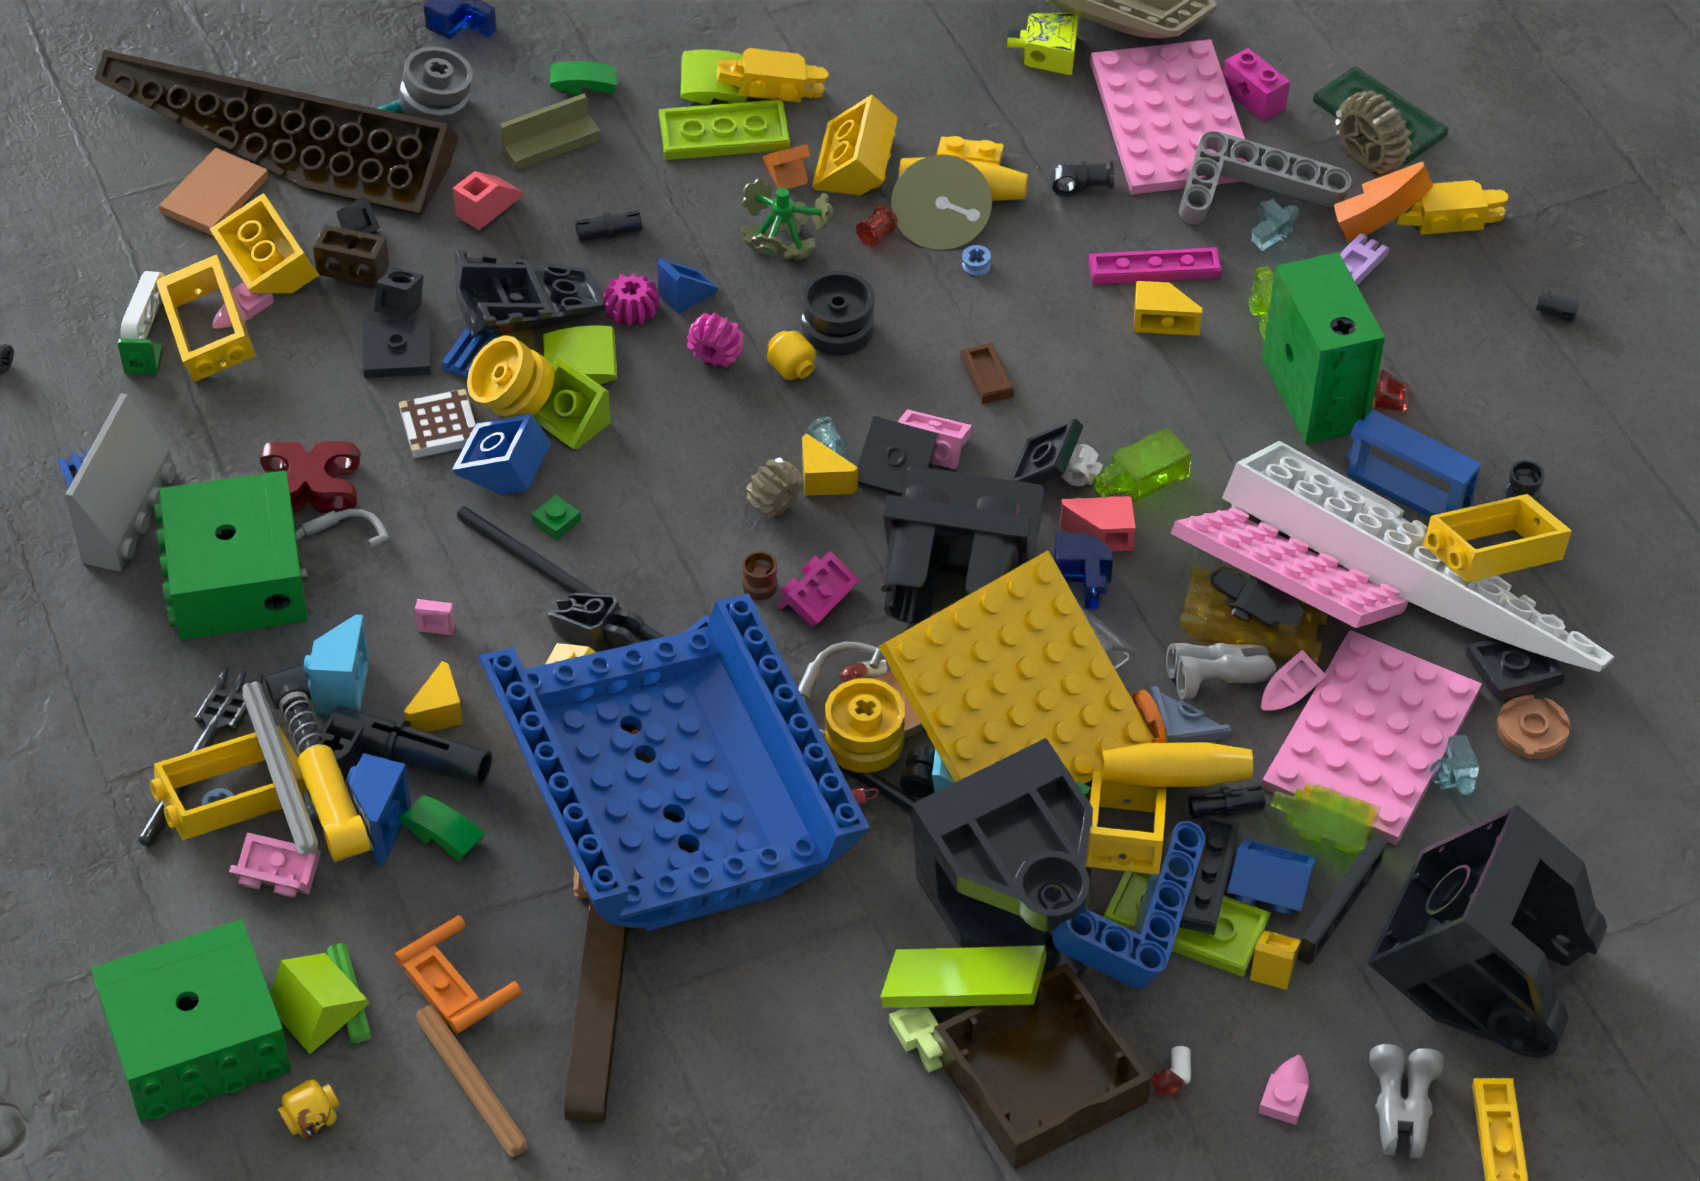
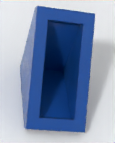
M660 258L657 262L659 297L678 314L712 296L718 290V287L697 269Z

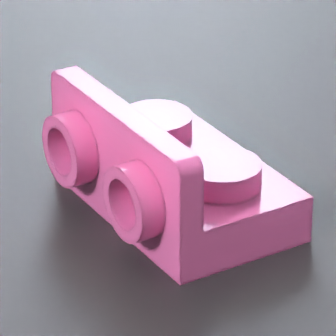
M907 409L898 420L899 423L936 432L940 435L931 464L956 469L959 465L961 449L970 438L972 425Z

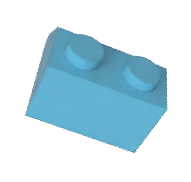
M354 615L314 640L311 655L305 656L304 674L305 677H310L308 687L311 699L314 700L316 714L331 715L339 705L357 711L361 709L370 662L363 615Z

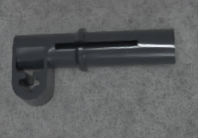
M340 705L335 708L320 733L323 736L321 743L332 749L344 780L347 779L350 769L353 766L357 767L363 753L365 754L366 751L387 757V760L407 763L478 786L485 782L492 765V753L489 750L413 728L410 722L406 720H401L397 723ZM337 742L340 744L341 751L338 750Z

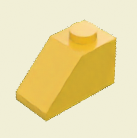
M1136 281L1134 332L1200 335L1202 307L1171 283Z

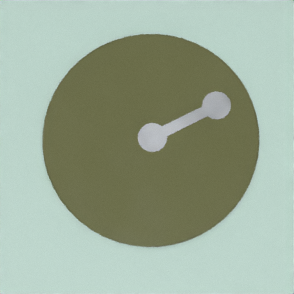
M950 155L929 156L910 165L898 178L891 196L892 215L899 230L913 243L932 250L954 249L973 240L985 227L992 209L991 190L983 174L968 161Z

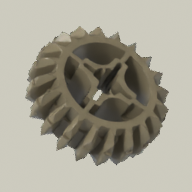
M1374 90L1358 92L1340 105V109L1336 112L1338 118L1334 121L1339 128L1336 134L1341 137L1342 142L1340 145L1345 146L1347 150L1346 155H1351L1355 162H1358L1362 167H1367L1369 172L1377 171L1380 175L1389 173L1401 166L1410 154L1409 147L1412 145L1411 140L1408 138L1411 132L1404 125L1406 120H1403L1399 115L1400 110H1396L1393 107L1392 100L1386 101L1383 94L1377 95Z

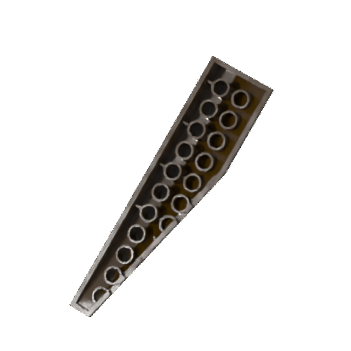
M107 50L103 51L94 78L111 89L306 190L356 201L360 198H367L370 204L422 215L449 169L459 139L452 128L446 123Z

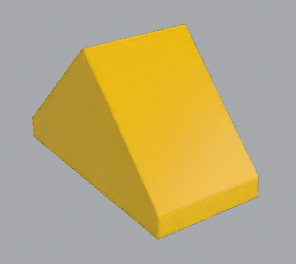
M806 433L802 437L805 496L854 494L858 490V467Z
M442 661L403 711L404 719L410 722L411 727L426 732H433L463 725L460 700L448 663Z
M1264 930L1256 944L1250 980L1287 990L1301 940Z

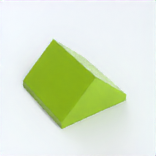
M556 357L552 365L554 371L553 388L545 404L533 416L541 427L572 449L577 450L611 424L609 391L562 358Z
M326 953L281 960L270 990L279 1020L309 1054L314 1052L370 1004L366 997Z

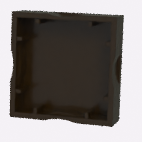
M1068 963L1042 974L1033 1005L976 1006L934 1027V1039L943 1052V1055L939 1056L943 1068L1013 1170L1148 1103L1151 1084L1150 1075L1123 1038L1104 1020L1096 1001Z

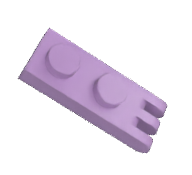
M1362 233L1340 253L1357 286L1389 252V247L1381 245L1377 249L1378 242L1374 239H1371L1365 245L1368 237Z

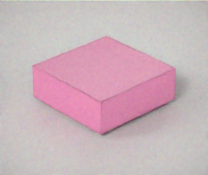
M417 599L415 614L418 631L453 635L455 628L453 604Z

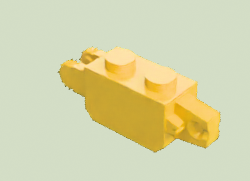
M754 48L745 50L742 60H719L717 67V81L739 87V96L772 100L782 99L783 101L798 103L801 102L802 97H814L815 99L822 97L825 92L823 83H826L829 78L827 69L805 65V58L797 53Z
M1473 180L1433 183V187L1407 211L1395 218V222L1397 225L1418 226L1421 235L1483 230L1485 223L1504 220L1506 213L1504 207L1508 203L1509 195L1505 191L1498 189L1482 190L1481 184Z

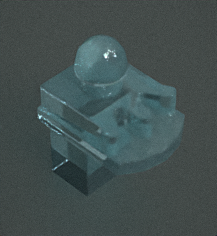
M1274 199L1268 202L1262 201L1257 205L1258 215L1262 223L1251 229L1252 242L1263 251L1278 240H1285L1286 237L1293 233L1292 221L1298 217L1299 209L1294 205H1289L1283 210Z
M1467 735L1449 737L1447 743V755L1449 758L1438 759L1432 764L1429 769L1432 775L1431 780L1434 783H1439L1441 790L1456 787L1461 794L1469 795L1474 791L1479 770L1476 754H1473Z

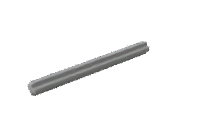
M256 681L251 684L246 683L242 688V695L298 853L302 856L315 854L318 851V840L263 687Z

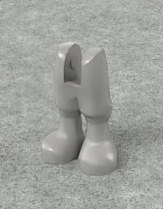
M1172 643L1168 646L1166 652L1167 673L1170 679H1176L1177 692L1180 699L1195 697L1200 683L1204 680L1217 679L1225 683L1252 684L1268 681L1276 673V665L1273 659L1269 657L1268 650L1263 645L1217 643L1207 647L1188 643Z
M1391 1044L1375 1046L1370 1051L1369 1060L1371 1068L1379 1077L1381 1084V1093L1378 1096L1375 1108L1379 1114L1380 1137L1384 1155H1395L1398 1130L1410 1131V1158L1420 1159L1426 1145L1429 1119L1433 1114L1431 1101L1428 1098V1089L1430 1083L1443 1071L1444 1056L1437 1050L1429 1048L1415 1050L1409 1055L1407 1061L1408 1097L1404 1100L1400 1093L1405 1059L1403 1049Z

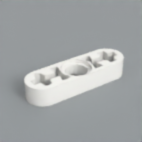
M143 272L122 320L121 339H146L162 302L156 283L157 279L164 277L162 272Z

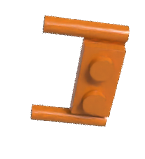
M460 915L394 953L395 960L401 967L403 966L406 976L429 1004L435 1007L448 1026L450 1025L456 1034H459L522 995L520 986L517 982L513 981L481 1001L436 947L466 928V924Z

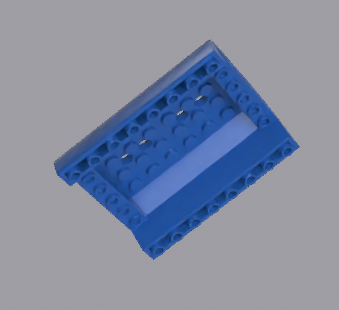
M749 593L717 600L708 626L705 628L524 669L514 647L479 655L482 667L593 906L604 920L612 924L630 928H646V931L783 895L785 890L804 882L841 858L870 829ZM621 725H633L639 732L630 734L623 730ZM639 753L647 754L652 758L653 762L644 763L638 760L635 755ZM668 812L675 813L680 816L682 821L673 823L666 819L663 814ZM682 842L690 843L697 851L688 853L681 850L678 844Z

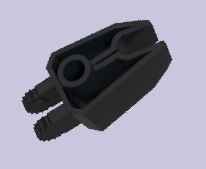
M1215 569V571H1211L1208 583H1210L1213 589L1227 597L1224 604L1232 609L1230 611L1231 615L1246 623L1253 620L1266 628L1296 632L1305 612L1293 596L1249 573L1240 572V574L1232 573L1230 570L1228 571V569Z
M573 593L557 599L556 603L559 610L547 613L552 628L564 640L573 645L590 647L596 652L610 650L613 646L631 645L634 636L629 631L639 632L645 625V621L637 613L620 609L615 595Z

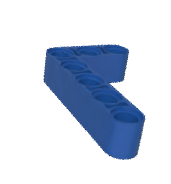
M1182 821L1164 839L1159 875H1150L1133 931L1087 910L1086 913H1081L1057 926L1053 932L1052 940L1058 951L1131 987L1138 989L1148 987L1165 969L1205 844V835L1202 829L1193 822Z

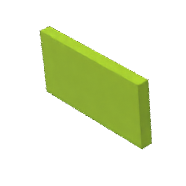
M782 99L659 109V122L665 160L774 152L790 148Z
M1125 871L1103 917L1133 931L1151 874ZM1223 896L1215 935L1179 927L1172 951L1244 977L1255 954L1256 944L1269 923L1271 912Z
M1045 946L898 949L895 951L881 993L883 1008L1033 1005L1047 957Z

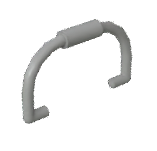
M346 509L339 512L333 510L302 524L303 527L296 531L298 540L305 535L308 537L339 523V520L349 517H361L369 520L379 534L368 540L372 548L388 541L389 535L380 519L374 513L363 509ZM305 568L301 569L302 578L308 576Z
M845 641L831 645L820 652L813 663L808 664L798 687L804 701L809 700L821 673V665L827 658L845 650L859 651L873 655L869 666L877 669L883 657L880 648L859 642ZM819 729L825 739V731Z

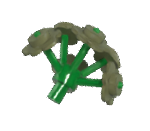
M756 179L754 184H746L743 189L742 207L746 208L750 215L756 216L761 212V209L771 206V214L761 228L755 224H751V226L743 225L740 228V232L744 236L743 240L748 247L767 256L784 255L786 259L793 257L794 260H802L810 256L811 250L817 247L816 240L809 238L802 241L798 234L801 232V226H806L809 222L805 214L812 215L816 230L827 227L833 215L832 205L828 203V195L822 193L820 198L816 199L815 208H810L800 201L794 203L789 198V190L786 188H779L776 191V198L772 200L769 198L772 194V187L769 184H764L762 179ZM773 221H774V224H773V226H772L771 232H770V233L767 232L768 228L771 226V224H772ZM778 231H787L792 236L794 243L790 246L782 244L783 242L776 238Z

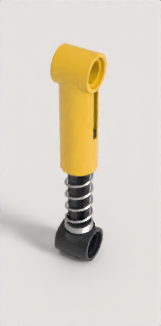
M301 665L265 675L266 685L275 710L280 709L284 713V719L288 723V730L293 734V742L297 745V753L300 755L297 764L323 827L324 836L333 861L337 862L370 851L371 847L361 816L357 815L335 755L330 747L321 743L323 736L317 733L319 725L313 722L314 713L308 710L310 707L308 700L311 699V694Z

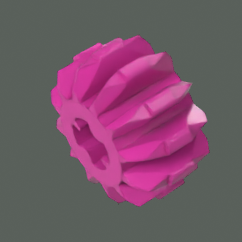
M634 272L631 276L626 277L620 274L618 280H610L608 288L605 289L603 295L608 317L614 318L616 324L627 322L629 328L632 323L637 322L643 326L645 319L653 320L655 311L658 310L660 305L658 288L655 282L649 281L647 275L636 277Z
M715 312L712 315L703 313L700 318L696 319L695 323H692L688 331L687 347L694 351L693 356L700 357L704 363L709 362L716 368L719 365L728 367L732 362H735L736 358H739L743 350L745 334L738 330V324L728 321V317L722 318Z

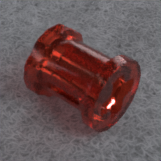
M879 205L873 210V215L868 220H862L856 225V233L863 243L870 247H875L881 242V237L885 233L892 232L898 227V219L891 209L884 205Z

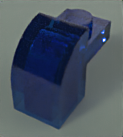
M428 0L423 5L426 29L448 39L454 37L464 26L488 37L497 31L495 7L480 0Z
M1056 532L1054 550L1056 565L1066 582H1083L1084 609H1098L1099 596L1106 595V582H1111L1113 567L1111 550L1102 540L1089 534Z

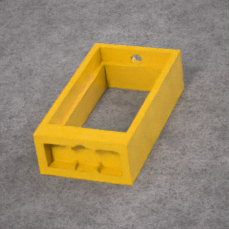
M217 254L156 280L182 361L194 382L256 356L229 276ZM220 289L235 333L191 351L177 307Z
M1525 494L1432 515L1423 545L1467 583L1563 560L1572 530L1531 496ZM1515 530L1523 537V539L1475 549L1466 542L1467 540Z
M277 725L303 801H307L308 789L297 764L298 757L280 725ZM256 732L154 764V780L150 781L153 797L157 802L162 801L166 821L170 828L176 827L182 841L282 809L274 783L185 811L174 790L265 761Z
M1093 771L1090 804L1093 807V825L1087 867L1159 875L1167 787L1147 788L1103 781L1101 771ZM1123 799H1130L1132 801L1130 803H1125ZM1099 807L1155 813L1153 833L1097 827ZM1125 854L1127 858L1120 859L1118 855Z

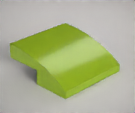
M721 50L684 51L681 62L680 98L703 105H710L714 98L730 103L746 102V96H739V87L717 81L719 60H742L743 54Z
M578 326L543 334L544 357L552 365L556 357H560L599 385L617 379L615 330L612 326Z

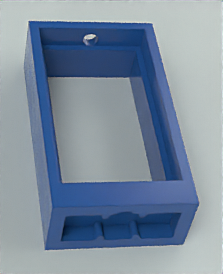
M1373 409L1364 420L1359 419L1355 423L1351 431L1353 445L1346 458L1350 461L1347 476L1430 518L1432 515L1472 507L1481 468L1480 462ZM1371 444L1450 483L1449 494L1370 455Z

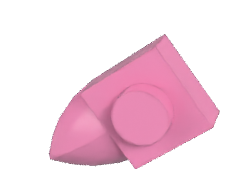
M244 282L233 289L244 322L274 303L273 293H251ZM225 304L219 309L213 319V329L233 326Z
M1301 650L1270 679L1262 696L1261 709L1263 711L1279 710L1291 706L1297 701L1299 702L1324 680L1326 675Z
M1301 1055L1290 1058L1274 1074L1271 1073L1260 1104V1114L1297 1125L1309 1088L1308 1071Z

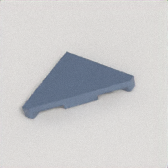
M1158 686L1151 687L1150 695L1161 714L1167 743L1205 742L1230 738L1231 728L1228 724L1220 725L1207 718L1205 712L1183 700L1178 702L1161 693Z

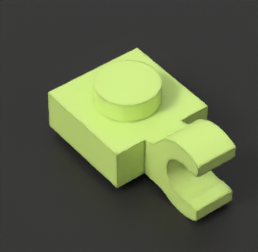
M928 1007L903 1008L889 1014V1024L906 1052L917 1048L922 1063L928 1072L943 1067L939 1059L943 1052L934 1039V1027L939 1024Z

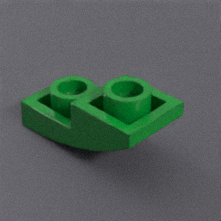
M567 61L553 63L549 68V87L562 93L579 95L583 86L596 92L613 94L615 90L616 66L597 62Z
M423 795L399 819L425 844L433 839L458 862L486 834L456 810L426 795Z

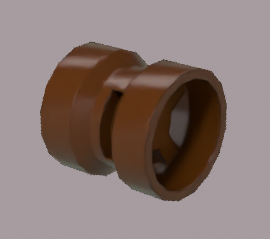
M756 551L746 555L742 562V588L744 593H749L751 599L765 600L772 597L777 591L776 558L764 551Z

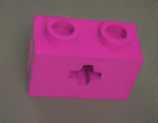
M1249 48L1225 60L1223 76L1229 94L1251 113L1264 122L1286 109L1290 81Z

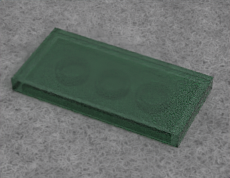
M1356 65L1313 95V102L1336 118H1338L1336 112L1340 109V105L1349 97L1364 90L1366 92L1374 90L1377 95L1383 94L1386 101L1392 100L1393 107L1396 110H1400L1399 115L1403 120H1406L1405 128L1411 132L1408 138L1411 140L1412 145L1409 147L1410 154L1406 157V161L1403 162L1405 165L1448 135L1449 127Z

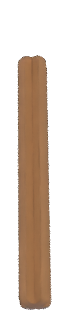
M427 1005L424 1009H420L416 1013L417 1023L508 1155L514 1158L525 1153L528 1149L527 1139L435 1007Z

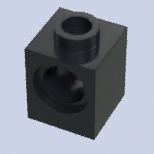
M393 267L376 282L374 311L405 320L421 305L423 275Z

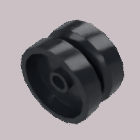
M836 270L821 273L810 279L803 288L802 333L814 349L826 354L844 355L854 353L868 344L873 337L875 294L871 284L859 275Z

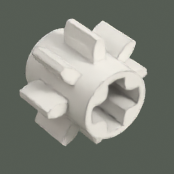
M1076 445L1062 477L1073 486H1084L1086 483L1092 485L1094 478L1099 476L1103 464L1096 462L1099 454L1088 445Z

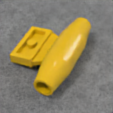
M941 136L937 155L955 156L973 164L986 178L991 190L992 201L1025 200L1028 174L1000 166L1004 144L994 143L989 140H966L958 136ZM926 157L902 158L898 178L910 165Z
M1208 742L1143 743L1102 751L1101 773L1103 781L1147 788L1209 787L1252 779L1253 755L1251 749Z

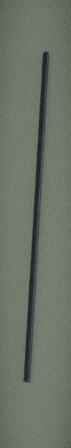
M462 506L458 510L457 518L572 593L599 594L466 506ZM646 623L641 631H632L646 641L666 637ZM842 768L872 789H877L880 794L912 814L911 804L918 800L875 772L857 773Z

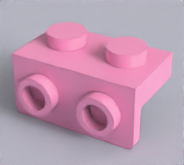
M247 832L238 865H231L229 872L239 878L238 884L260 890L261 884L273 886V892L282 896L295 898L297 892L309 895L321 851L318 850L315 854L302 856L298 853L294 843Z

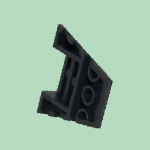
M455 249L457 302L472 336L506 334L538 329L572 321L605 310L606 304L589 269L545 263V268L531 266L529 260L516 258L515 264L496 261L497 255L483 253L482 259L467 257V251Z

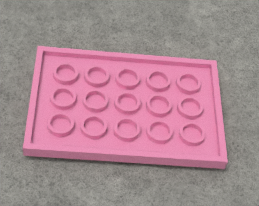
M1211 39L1091 53V67L1131 195L1184 189L1202 135L1208 131H1218L1245 139ZM1206 149L1210 153H1217L1213 149ZM1237 158L1241 162H1247L1243 158ZM1220 175L1217 185L1242 181ZM1198 176L1202 180H1209L1205 176Z
M1230 508L1224 511L1217 510L1214 513H1204L1200 516H1190V518L1177 520L1170 534L1354 628L1402 614L1409 602L1399 597L1401 593L1399 589L1384 583L1378 586L1369 581L1370 576L1367 573L1355 568L1348 570L1338 565L1339 560L1334 556L1326 553L1318 555L1308 550L1309 545L1304 541L1296 538L1288 540L1278 535L1279 530L1276 527L1262 522L1258 525L1248 519L1249 515L1246 512L1237 508Z
M1349 630L1324 673L1326 678L1317 685L1262 779V789L1372 836L1376 834L1386 839V842L1397 846L1481 691L1482 683Z

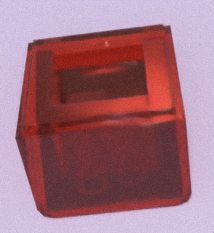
M1382 369L1378 374L1373 407L1404 411L1407 408L1409 384Z

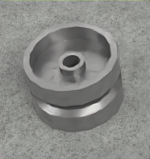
M426 47L412 52L405 60L403 80L399 95V103L402 110L408 116L446 123L448 125L461 120L467 110L468 96L472 83L473 70L469 62L460 54L447 48Z

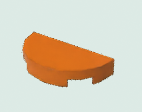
M1144 689L1130 693V697L1154 738L1151 740L1152 743H1167L1163 720L1151 695Z

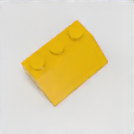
M870 95L827 123L812 187L818 191L859 196L871 189L874 190L880 187L886 178L885 172L891 156L890 150L896 134L895 129L898 117L875 96Z
M264 193L210 228L215 239L251 293H294L319 276Z

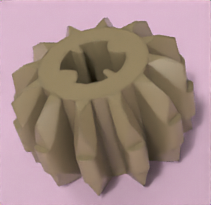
M781 457L775 460L770 459L764 467L759 466L758 472L751 476L752 482L746 487L748 491L746 499L762 515H766L769 518L775 515L781 516L785 509H791L792 503L799 500L798 494L804 488L802 484L804 477L795 466Z

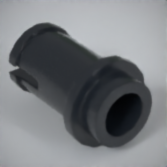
M1548 290L1547 293L1540 292L1535 310L1541 311V315L1544 316L1545 313L1570 319L1571 321L1575 320L1580 301L1553 295L1551 290Z

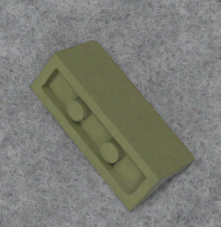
M585 94L500 124L502 152L516 171L601 140V131L589 116L588 98Z

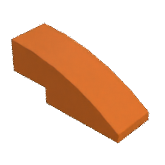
M1423 161L1362 184L1363 194L1334 204L1338 223L1347 242L1353 241L1360 233L1368 235L1388 224L1418 202L1433 187L1432 180Z

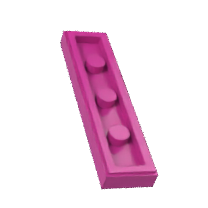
M1217 247L1091 253L1088 256L1092 285L1136 283V281L1158 282L1220 279L1222 273Z

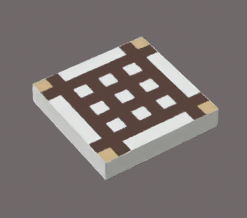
M465 389L399 402L400 413L413 459L463 449L476 425Z

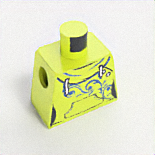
M1072 13L1031 14L1028 17L1027 30H1008L1007 47L1025 49L1024 64L1028 67L1072 75L1078 15Z

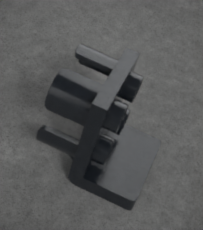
M916 466L909 467L906 473L902 497L887 495L883 514L888 546L881 592H886L885 613L895 620L917 625L932 615L939 572L967 576L966 591L971 594L1035 557L1044 504V488L1039 484Z

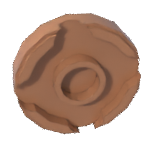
M1522 695L1509 700L1502 706L1496 723L1497 735L1503 745L1514 754L1527 759H1544L1555 756L1564 749L1570 734V719L1564 709L1553 700L1545 697L1543 700L1535 699L1534 695Z

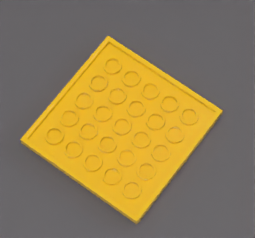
M1049 550L878 646L954 782L1047 738L1076 783L1079 781L1086 784L1093 779V771H1101L1102 751L1152 743L1151 740L1154 739Z

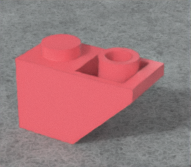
M474 171L453 187L455 216L480 230L523 196V191L500 177Z
M1131 496L1062 499L1061 528L1098 552L1133 551L1136 527Z

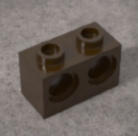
M324 224L313 245L316 271L321 276L376 287V282L385 275L390 265L387 241L384 236Z

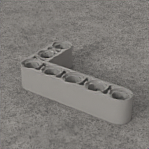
M1208 131L1202 135L1180 203L1179 215L1187 224L1197 225L1202 223L1207 217L1220 175L1330 208H1334V204L1345 200L1351 186V177L1346 170L1222 132ZM1206 149H1213L1217 153H1210ZM1237 158H1243L1247 162H1241ZM1267 167H1273L1278 171H1271ZM1198 176H1205L1209 180H1202ZM1298 176H1303L1307 178L1309 181H1304L1300 179ZM1329 185L1336 186L1339 190H1334ZM1191 202L1197 203V204H1199L1201 207H1194V206H1192L1190 203H1191Z

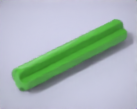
M339 943L329 946L327 949L329 958L359 990L347 945ZM363 1009L346 1023L350 1041L356 1045L361 1042H368L371 1038L367 1017Z

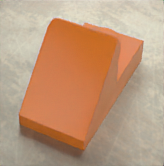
M807 144L762 156L764 164L778 189H789L808 183L803 158L810 157Z

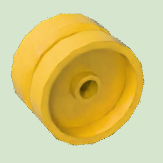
M502 336L493 339L485 345L474 358L468 372V392L476 402L487 409H491L503 419L527 414L535 415L545 404L551 393L554 371L552 364L545 357L534 350H530L515 337Z
M861 678L842 683L830 693L825 704V741L838 765L857 773H869L885 769L899 758L904 748L905 703L897 690L886 682L872 678Z

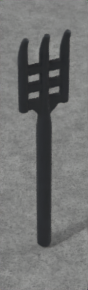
M223 667L219 678L194 717L195 722L205 723L207 728L199 736L190 752L211 746L216 733L230 728L236 731L248 712L243 695L240 694L246 670H241L231 690L226 691L222 690L226 682L229 667ZM259 673L256 682H259L261 685L264 676L262 673ZM216 698L224 700L223 703L214 701L216 700ZM236 702L241 703L242 705L240 707L233 706L232 704ZM209 710L217 712L216 715H211L207 713ZM226 714L233 715L234 718L229 719L225 718ZM186 786L174 789L178 798H180ZM160 801L139 836V842L143 846L152 845L166 822L162 801Z

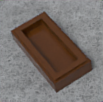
M993 343L961 350L960 358L982 404L1014 397V388Z

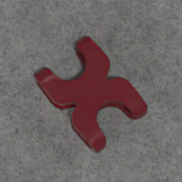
M322 441L315 444L309 453L305 451L302 444L297 442H272L262 448L260 463L265 472H287L294 514L301 511L308 502L311 503L315 511L325 514L333 510L339 512L346 509H354L357 504V492L354 485L348 480L335 478L352 474L358 469L361 453L355 444L346 441Z

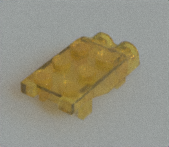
M1193 566L1183 613L1180 615L1179 628L1184 629L1189 635L1200 641L1214 645L1217 643L1263 645L1268 650L1269 656L1291 660L1303 650L1318 665L1322 643L1315 641L1319 624L1327 625L1329 614L1294 597L1305 612L1298 628L1297 626L1279 623L1277 630L1266 628L1253 620L1246 623L1230 614L1232 609L1224 604L1227 597L1213 589L1210 583H1208L1209 574L1214 570ZM1219 566V569H1228V571L1230 570L1232 571V573H1237L1236 569Z

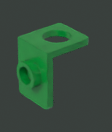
M119 339L118 348L124 374H158L163 350L161 343H152L149 339Z

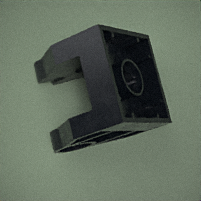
M1047 738L911 804L917 881L960 948L1045 946L1046 941L1053 937V932L1059 924L1081 913H1086L1089 909L1092 867H1087L1093 825V807ZM1045 946L1047 957L1042 974L1068 963L1078 978L1082 977L1087 965L1064 955L1058 949L1051 950Z
M1517 804L1420 850L1367 964L1433 1020L1497 1042L1508 1050L1523 1056L1534 1058L1547 1057L1557 1050L1569 1020L1566 1007L1557 998L1547 959L1561 965L1570 966L1576 959L1586 953L1596 955L1606 934L1607 923L1605 917L1596 908L1585 863Z

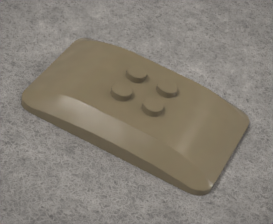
M1044 0L1057 8L1129 35L1145 38L1178 36L1213 13L1217 6L1214 0Z

